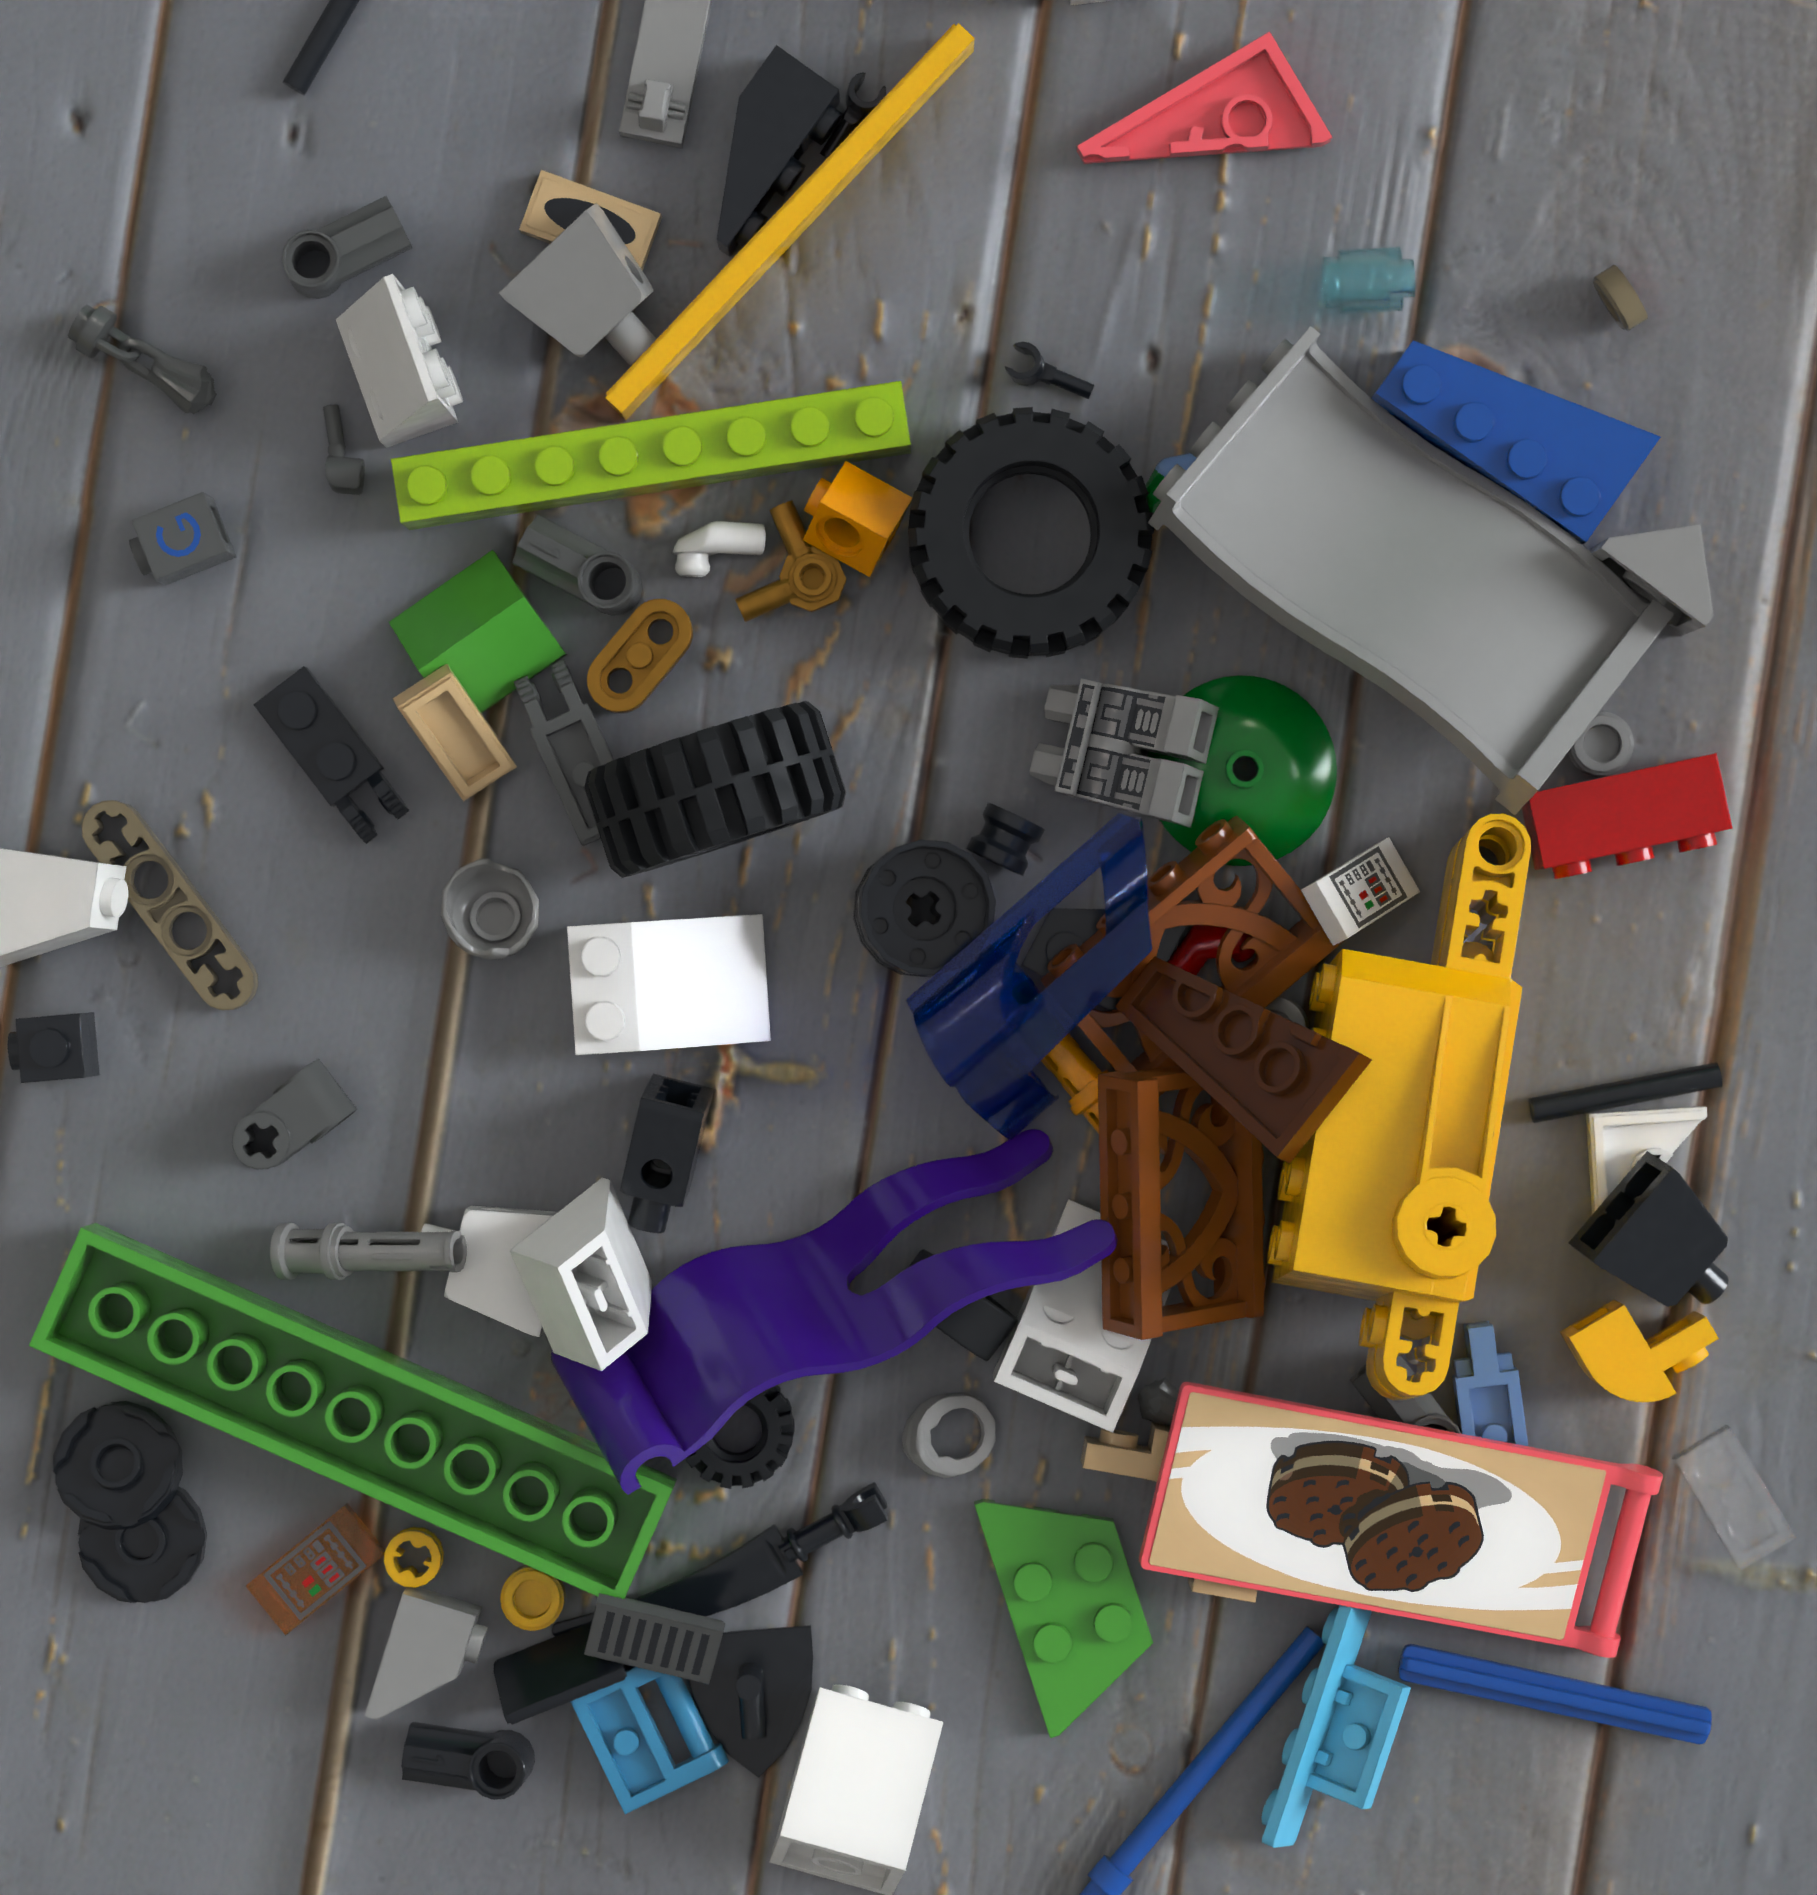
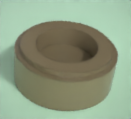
M1612 265L1594 277L1595 281H1593L1599 297L1613 319L1623 330L1629 331L1648 319L1646 310L1638 295L1616 265Z

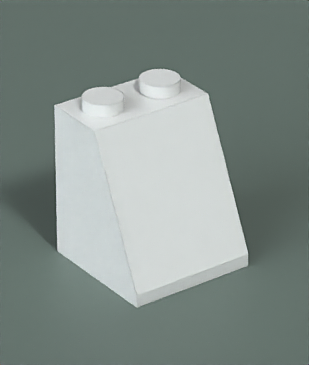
M833 1685L831 1690L820 1687L812 1707L769 1862L880 1894L893 1895L906 1871L943 1722L931 1719L930 1711L916 1704L895 1702L892 1708L868 1701L869 1694L855 1687Z

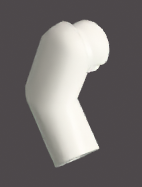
M714 521L679 538L672 553L677 555L676 573L681 577L706 576L710 571L709 556L718 553L762 555L766 541L764 525L759 523Z

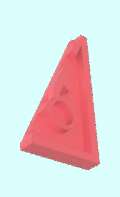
M1269 31L1077 145L1076 151L1084 164L1322 147L1331 141L1332 135Z

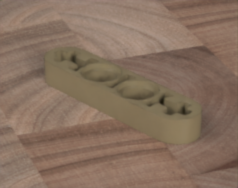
M116 800L101 801L93 805L85 814L81 824L82 837L87 847L100 863L117 865L115 860L127 855L117 842L113 840L100 841L98 835L104 830L103 822L100 819L104 814L112 818H120L122 816L126 818L128 823L122 828L121 832L131 847H138L142 840L149 846L148 850L130 857L123 865L126 866L125 881L128 886V901L199 996L210 1007L219 1010H234L247 1005L255 996L258 988V974L252 962L139 812L131 805ZM154 861L165 868L168 874V885L160 896L149 899L143 897L137 891L134 885V876L136 870L142 864ZM186 912L198 914L204 920L207 934L202 944L189 950L180 947L172 935L174 921ZM219 940L226 951L215 955L216 960L225 970L230 971L238 968L243 974V977L236 983L241 992L236 998L230 993L217 995L212 987L217 984L219 978L209 964H203L197 972L191 963L192 960L209 954L216 947Z

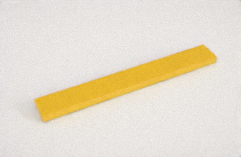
M959 23L957 25L953 24L605 393L608 404L625 421L974 52L975 38Z

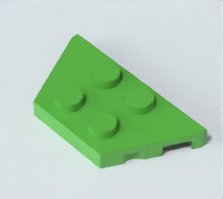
M989 1499L974 1501L1050 1738L1059 1736L1153 1644L1113 1518L1088 1514L1062 1513L1059 1510L1033 1506V1508L995 1503V1500Z

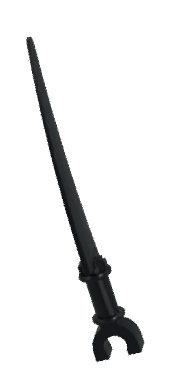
M874 1482L854 1493L842 1505H833L831 1508L832 1513L797 1531L789 1528L786 1537L782 1536L774 1524L741 1547L710 1565L633 1600L705 1617L736 1607L802 1576L803 1571L797 1559L806 1562L809 1553L843 1535L849 1539L853 1536L854 1532L866 1531L887 1521V1514L884 1510L887 1508V1502ZM594 1612L555 1623L552 1628L553 1635L558 1636L592 1622Z

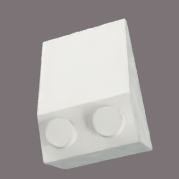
M763 914L567 926L575 1055L771 1041Z

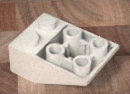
M394 274L383 277L336 319L378 439L388 448L458 423L453 406L462 403L463 399L451 367H447L444 358H440L437 349H432L431 347L440 343L441 338L429 306H425L421 296L418 297L414 286L404 289Z
M1068 1199L1052 1237L1088 1221L1101 1219L1100 1212ZM1161 1239V1244L1168 1247L1167 1241ZM1101 1261L1083 1272L1062 1281L1030 1286L1017 1316L1018 1321L1011 1330L994 1369L993 1379L996 1383L1113 1433L1139 1374L1151 1339L1140 1340L1103 1329ZM1170 1289L1162 1293V1306L1166 1303Z

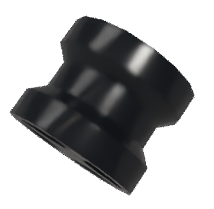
M988 803L983 812L985 825L979 835L971 837L966 849L992 863L1023 876L1028 867L1026 854L1031 844L1040 841L1045 829L1010 811Z

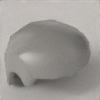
M489 858L478 859L455 870L443 888L441 918L448 936L459 948L473 956L488 960H503L505 957L513 956L524 949L537 930L539 899L521 871L495 863Z

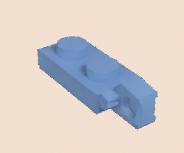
M1489 1321L1463 1324L1467 1358L1453 1359L1455 1375H1452L1458 1427L1461 1434L1528 1446L1519 1370L1513 1365L1512 1354L1510 1352L1497 1353L1494 1326L1489 1324Z

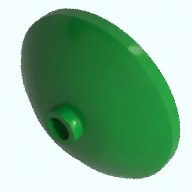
M1237 675L1214 679L1193 688L1183 695L1202 699L1219 707L1206 764L1153 752L1147 753V757L1184 763L1204 771L1191 828L1159 820L1166 831L1180 845L1192 852L1197 848L1195 844L1196 839L1207 827L1218 820L1225 819L1228 822L1233 817L1238 816L1250 826L1275 859H1279L1301 846L1312 836L1325 818L1334 796L1337 781L1334 745L1328 729L1316 710L1303 697L1278 682L1256 676ZM1240 757L1250 758L1256 765V774L1250 781H1241L1233 773V764ZM1231 859L1225 864L1229 866H1252L1250 862L1243 859Z

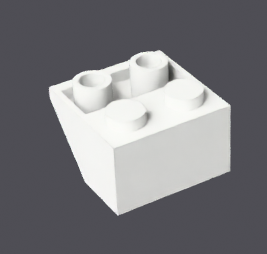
M602 1177L509 1250L553 1353L603 1371L648 1334L653 1283L611 1180Z

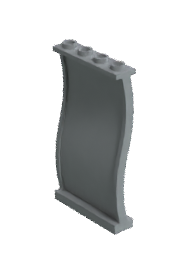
M1310 326L1295 345L1284 339L1276 347L1261 368L1268 376L1259 386L1251 380L1244 384L1226 408V411L1233 417L1223 428L1214 421L1207 427L1189 451L1196 457V460L1190 467L1185 470L1176 464L1164 477L1153 493L1161 503L1148 523L1157 531L1163 525L1167 526L1195 555L1242 596L1285 628L1378 685L1423 718L1457 747L1499 789V794L1495 800L1516 815L1541 788L1674 614L1656 599H1653L1649 604L1644 603L1608 566L1568 532L1522 499L1436 448L1393 417L1361 390L1317 346L1316 341L1320 333Z

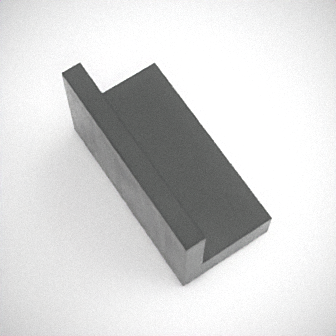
M599 1593L584 1655L709 1684L725 1623L718 1619L629 1598L622 1599Z

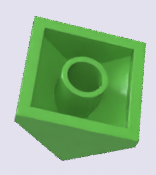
M493 549L389 621V624L423 678L448 664L481 713H484L517 689L514 681L528 676L531 680L567 655Z

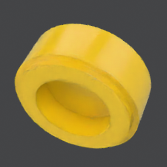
M527 1565L516 1569L510 1574L502 1587L500 1595L501 1608L506 1618L516 1627L528 1631L541 1630L554 1623L562 1612L566 1599L565 1587L561 1580Z

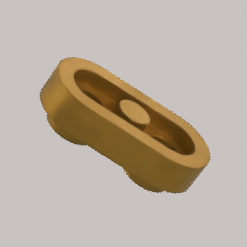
M652 599L641 604L631 614L589 667L587 686L590 695L597 704L614 713H627L639 708L648 699L691 645L693 627L685 610L673 601ZM657 621L669 622L673 627V636L665 644H656L650 639V628ZM620 669L630 672L632 676L630 689L624 693L613 692L609 687L611 674Z

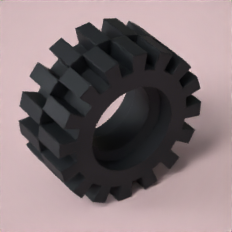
M778 1385L763 1391L744 1404L758 1415L762 1425L761 1437L753 1448L741 1453L729 1452L720 1447L713 1437L685 1459L691 1468L695 1467L701 1473V1478L708 1482L713 1480L721 1483L720 1487L731 1489L732 1486L742 1485L743 1489L754 1486V1483L762 1479L766 1481L773 1476L779 1466L783 1465L792 1446L795 1425L788 1398L785 1399Z

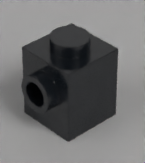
M94 1012L15 1019L16 1032H10L8 1035V1057L12 1070H20L21 1083L86 1078L100 1075Z

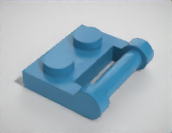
M630 1666L627 1668L625 1680L570 1701L624 1814L704 1777L729 1762L721 1743H713L683 1678ZM654 1679L691 1754V1757L678 1764H675L638 1688Z

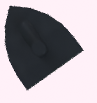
M811 1625L723 1632L710 1683L706 1684L689 1680L693 1700L707 1729L721 1743L729 1756L758 1778L785 1751L802 1722L812 1690L813 1647Z

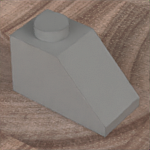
M407 1587L402 1593L365 1717L378 1720L456 1679L463 1669L465 1661L477 1664L488 1627L477 1624L482 1606L421 1587Z

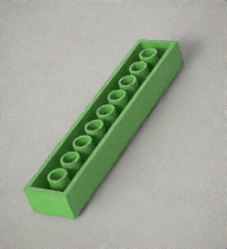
M92 1223L80 1228L29 1344L34 1349L597 1597L601 1593L625 1599L677 1481L672 1476L642 1464L636 1472V1477L642 1487L627 1495L622 1490L597 1443L98 1223Z

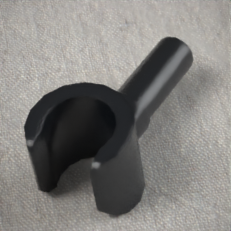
M866 73L856 74L851 79L846 94L847 109L843 113L838 126L821 150L820 154L828 158L854 128L860 124L862 119H865L886 96L885 85L874 101L864 102L855 93L861 87Z
M1022 341L1013 345L1017 351L1025 355H1032L1035 358L1034 366L1025 373L1016 372L1012 368L1005 366L1006 371L1014 382L1019 385L1029 386L1041 381L1089 399L1094 384L1045 363L1036 346L1029 342Z

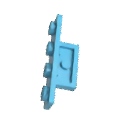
M1339 1605V1608H1334L1327 1617L1322 1632V1642L1326 1644L1319 1668L1313 1669L1305 1682L1302 1702L1306 1707L1299 1728L1294 1729L1290 1733L1283 1748L1282 1763L1286 1765L1279 1789L1272 1791L1263 1808L1262 1824L1266 1828L1262 1837V1843L1273 1848L1294 1845L1313 1789L1360 1809H1371L1411 1690V1687L1354 1665L1372 1611Z

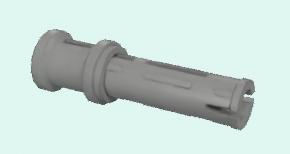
M280 1223L274 1230L270 1245L272 1269L281 1280H292L299 1274H325L330 1280H342L350 1276L353 1271L461 1272L467 1256L466 1240L464 1235H461V1231L354 1232L351 1227L346 1226L344 1223H329L325 1229H300L295 1223Z

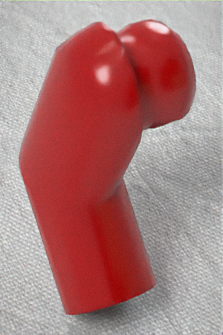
M1194 925L1168 960V963L1197 975L1208 959L1216 958L1220 940L1228 928ZM1243 933L1233 950L1232 958L1237 962L1247 961L1255 954L1253 949H1240L1244 940L1250 936L1249 934Z

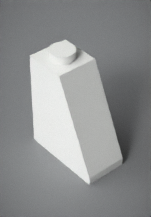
M0 848V967L117 930L119 917L124 913L128 902V886L125 881L126 866Z

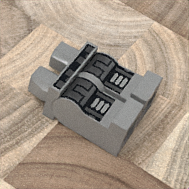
M1081 679L1079 686L1051 685L1044 708L1045 718L1054 722L1069 724L1065 748L1039 743L1034 750L1030 775L1055 786V792L1075 799L1191 828L1204 771L1184 763L1142 756L1140 753L1141 750L1206 764L1219 707L1198 698L1148 692Z

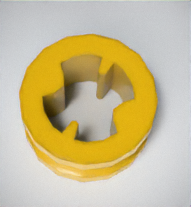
M413 1526L401 1530L389 1542L384 1555L386 1571L393 1581L404 1587L412 1588L426 1585L435 1578L444 1561L442 1542L434 1532L425 1527ZM410 1540L415 1548L426 1546L429 1549L431 1557H427L423 1562L429 1569L418 1573L413 1565L402 1568L397 1557H401L405 1552V1549L399 1547L403 1542Z

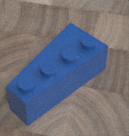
M1414 340L1404 350L1371 397L1388 413L1427 442L1522 499L1568 532L1581 544L1588 541L1661 438L1648 431Z

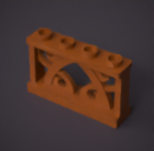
M1238 816L1233 817L1228 822L1225 819L1218 820L1207 827L1196 839L1195 844L1197 848L1179 863L1170 861L1157 869L1147 880L1146 887L1148 889L1129 905L1126 902H1122L1111 908L1098 921L1096 925L1098 931L1081 946L1077 944L1067 946L1055 955L1047 966L1049 973L1041 979V982L1116 1071L1133 1072L1176 1066L1177 1064L1136 1026L1135 1030L1144 1052L1130 1063L1102 1030V1028L1117 1026L1130 1020L1118 1009L1099 1011L1089 1007L1083 995L1085 982L1100 969L1110 968L1115 972V981L1112 986L1099 990L1109 997H1123L1153 957L1157 956L1165 929L1189 925H1210L1228 928L1220 940L1216 954L1217 973L1223 985L1221 988L1264 1008L1344 942L1332 945L1301 889L1265 847L1250 826ZM1231 859H1243L1250 862L1256 872L1255 891L1244 907L1235 905L1240 898L1242 888L1241 881L1236 874L1233 883L1225 889L1217 888L1213 881L1216 871ZM1273 885L1301 918L1289 930L1272 919L1259 914L1269 898ZM1196 889L1200 900L1182 901ZM1243 933H1246L1250 936L1244 940L1240 949H1253L1256 953V958L1244 968H1237L1232 964V953ZM1134 941L1131 958L1129 959L1120 952ZM1165 1091L1159 1092V1097H1160Z
M1178 1065L1133 1072L1115 1071L1098 1074L1101 1220L1111 1224L1118 1240L1115 1250L1101 1260L1103 1329L1140 1340L1162 1337L1164 1332L1245 1317L1257 1318L1264 1315L1266 1279L1263 1256L1265 1215L1263 1211L1262 1165L1264 1162V1151L1262 1143L1212 1096L1211 1103H1205L1195 1111L1190 1124L1189 1118L1193 1103L1204 1089ZM1180 1089L1173 1108V1114L1159 1111V1092ZM1184 1152L1198 1165L1212 1188V1192L1200 1217L1185 1238L1176 1223L1161 1213L1160 1190L1176 1174ZM1160 1154H1161V1155H1165V1156H1164V1159H1163V1161H1162V1163H1161V1165H1160ZM1161 1232L1167 1241L1168 1247L1161 1244ZM1213 1263H1214V1275H1213V1272H1212ZM1194 1269L1201 1277L1214 1280L1213 1296L1205 1298L1196 1289L1192 1277ZM1177 1284L1184 1302L1162 1306V1293Z

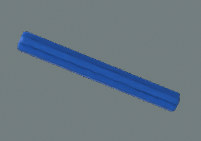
M1415 1644L1405 1645L1399 1660V1678L1405 1682L1698 1745L1706 1742L1711 1730V1710L1699 1705Z

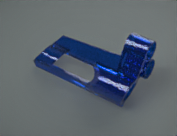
M1118 813L906 999L913 1013L915 1025L922 1043L944 1081L950 1087H956L965 1103L1007 1139L1012 1140L1059 1099V1094L1057 1096L1051 1094L1032 1069L1152 951L1147 857L1142 817H1132ZM1098 868H1101L1105 899L1106 935L1040 992L1031 978L1016 962L1023 943L1032 927Z

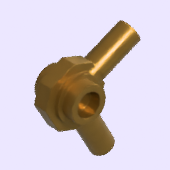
M793 500L770 509V514L788 552V556L779 575V580L735 599L745 622L788 603L813 613L838 602L847 581L836 558L803 541L806 530Z

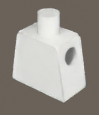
M470 1206L466 1208L460 1227L461 1235H464L467 1245L466 1262L461 1272H449L444 1297L524 1333L540 1337L544 1333L543 1327L509 1250L558 1212ZM424 1223L421 1232H450L455 1230Z

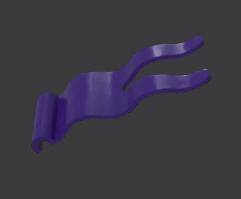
M1029 1129L984 1153L934 1160L890 1175L860 1193L831 1220L801 1236L770 1244L735 1246L716 1250L685 1263L668 1274L651 1290L648 1334L603 1371L555 1354L553 1350L551 1352V1361L622 1490L629 1495L642 1487L636 1477V1472L644 1462L661 1456L668 1458L673 1467L710 1441L739 1408L763 1391L783 1382L805 1376L844 1373L881 1363L915 1345L940 1322L972 1302L1001 1291L1062 1281L1075 1276L1106 1258L1115 1250L1118 1240L1113 1227L1105 1220L1095 1219L1046 1239L987 1242L954 1248L913 1264L878 1289L869 1293L858 1295L849 1290L852 1280L863 1272L882 1250L914 1221L947 1204L966 1198L999 1192L1016 1184L1048 1161L1053 1153V1145L1048 1135L1038 1129Z

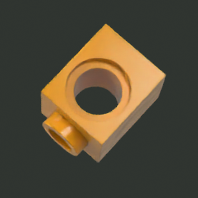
M845 461L832 483L821 478L804 508V512L812 515L813 518L803 541L870 577L893 540L913 497Z

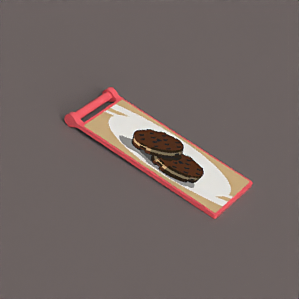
M1183 1382L1179 1388L1138 1561L1145 1570L1565 1646L1600 1657L1614 1658L1617 1655L1621 1640L1620 1635L1616 1633L1650 1498L1651 1495L1659 1493L1663 1474L1656 1469L1640 1464L1607 1462L1198 1383ZM1616 1485L1626 1488L1591 1626H1575L1610 1486Z

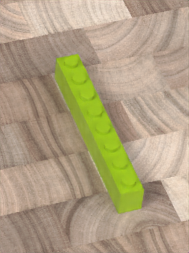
M895 381L391 459L400 523L407 529L414 530L844 464L845 461L852 463L911 454V441L902 382Z

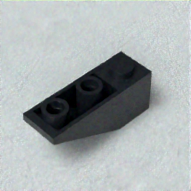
M777 45L738 100L717 233L719 250L729 257L739 244L744 247L767 223L768 217L761 212L776 192L785 197L791 191L806 167L799 161L801 156L813 140L822 145L832 134L843 113L836 109L840 103L839 89Z

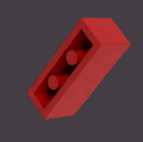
M1717 753L1537 791L1522 807L1526 830L1531 839V854L1535 870L1552 867L1554 879L1592 872L1590 859L1607 855H1615L1617 866L1653 859L1655 856L1652 846L1677 841L1679 853L1717 845L1715 832L1733 829Z

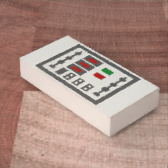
M1389 837L1374 844L1301 889L1333 946L1348 939L1420 893Z

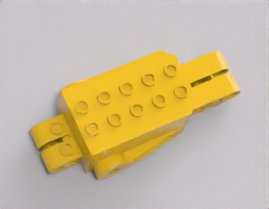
M1504 813L1489 814L1480 818L1451 849L1447 859L1431 964L1342 949L1329 964L1323 963L1321 973H1315L1310 993L1309 1010L1316 1011L1312 1030L1372 1059V1061L1290 1164L1287 1162L1283 1163L1278 1187V1200H1283L1285 1203L1279 1226L1274 1225L1272 1228L1267 1263L1274 1265L1271 1283L1376 1301L1372 1308L1366 1307L1364 1309L1359 1332V1346L1368 1347L1366 1375L1371 1386L1381 1396L1391 1400H1407L1425 1395L1436 1390L1445 1380L1450 1364L1459 1303L1473 1299L1478 1266L1490 1254L1496 1238V1215L1490 1205L1489 1196L1523 988L1511 979L1531 854V839L1525 826L1516 818ZM1479 846L1490 849L1495 854L1498 865L1490 864L1484 860L1479 852ZM1471 909H1473V910L1478 911V912H1477V914H1476V913H1472V912H1469V911H1470ZM1480 923L1487 924L1486 928L1475 936L1473 942L1463 943L1468 938V935H1471L1479 927ZM1400 1337L1408 1340L1422 1339L1421 1346L1412 1348V1341L1401 1340ZM1407 1354V1362L1417 1365V1373L1407 1377V1369L1397 1366L1396 1359L1398 1356Z

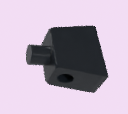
M657 1074L652 1075L640 1100L620 1187V1192L634 1196L628 1224L631 1227L650 1233H664L671 1206L683 1207L691 1187L714 1088ZM652 1160H662L671 1168H660Z
M1648 1151L1568 1242L1574 1249L1600 1268L1669 1308L1677 1305L1687 1292L1701 1304H1710L1722 1295L1728 1285V1276L1713 1263L1727 1247L1728 1237L1680 1173Z

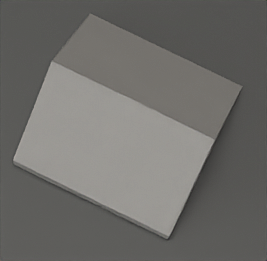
M1701 525L1610 537L1589 549L1644 603L1649 604L1653 599H1656L1670 610L1674 615L1667 624L1682 636L1705 627L1714 616Z

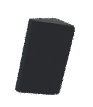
M592 1622L500 1658L494 1662V1676L507 1724L511 1723L513 1725L623 1681L627 1677V1665L584 1655Z

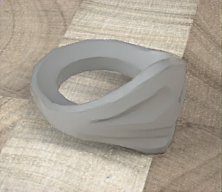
M967 1393L935 1395L921 1403L907 1419L902 1435L903 1451L908 1459L927 1474L949 1478L968 1473L989 1457L996 1441L995 1419L983 1401ZM965 1408L974 1413L981 1427L980 1441L974 1451L956 1459L945 1455L938 1456L931 1445L930 1430L938 1425L943 1415L953 1409Z

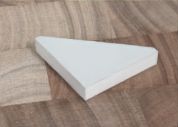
M1695 1106L1586 1113L1592 1214L1647 1151L1667 1163L1673 1156V1152L1702 1120L1706 1119L1707 1107Z

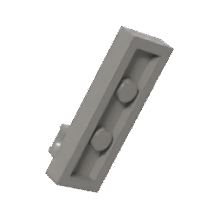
M645 0L619 129L620 136L683 149L712 0Z

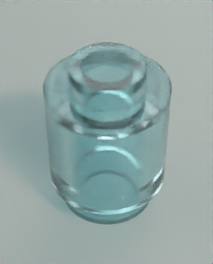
M1400 246L1338 250V256L1323 257L1322 289L1324 308H1340L1341 314L1402 311L1404 298L1415 297L1414 260L1402 259Z

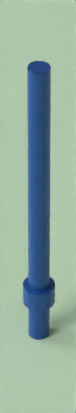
M1308 1626L1305 1627L1111 1857L1104 1855L1088 1873L1091 1881L1079 1895H1121L1133 1881L1130 1876L1131 1872L1325 1645L1317 1633Z

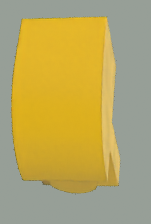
M1612 1300L1560 1331L1579 1366L1592 1381L1613 1395L1634 1402H1655L1677 1394L1664 1371L1672 1367L1675 1373H1679L1695 1366L1709 1355L1705 1347L1719 1339L1707 1317L1694 1311L1645 1340L1626 1306L1616 1300Z

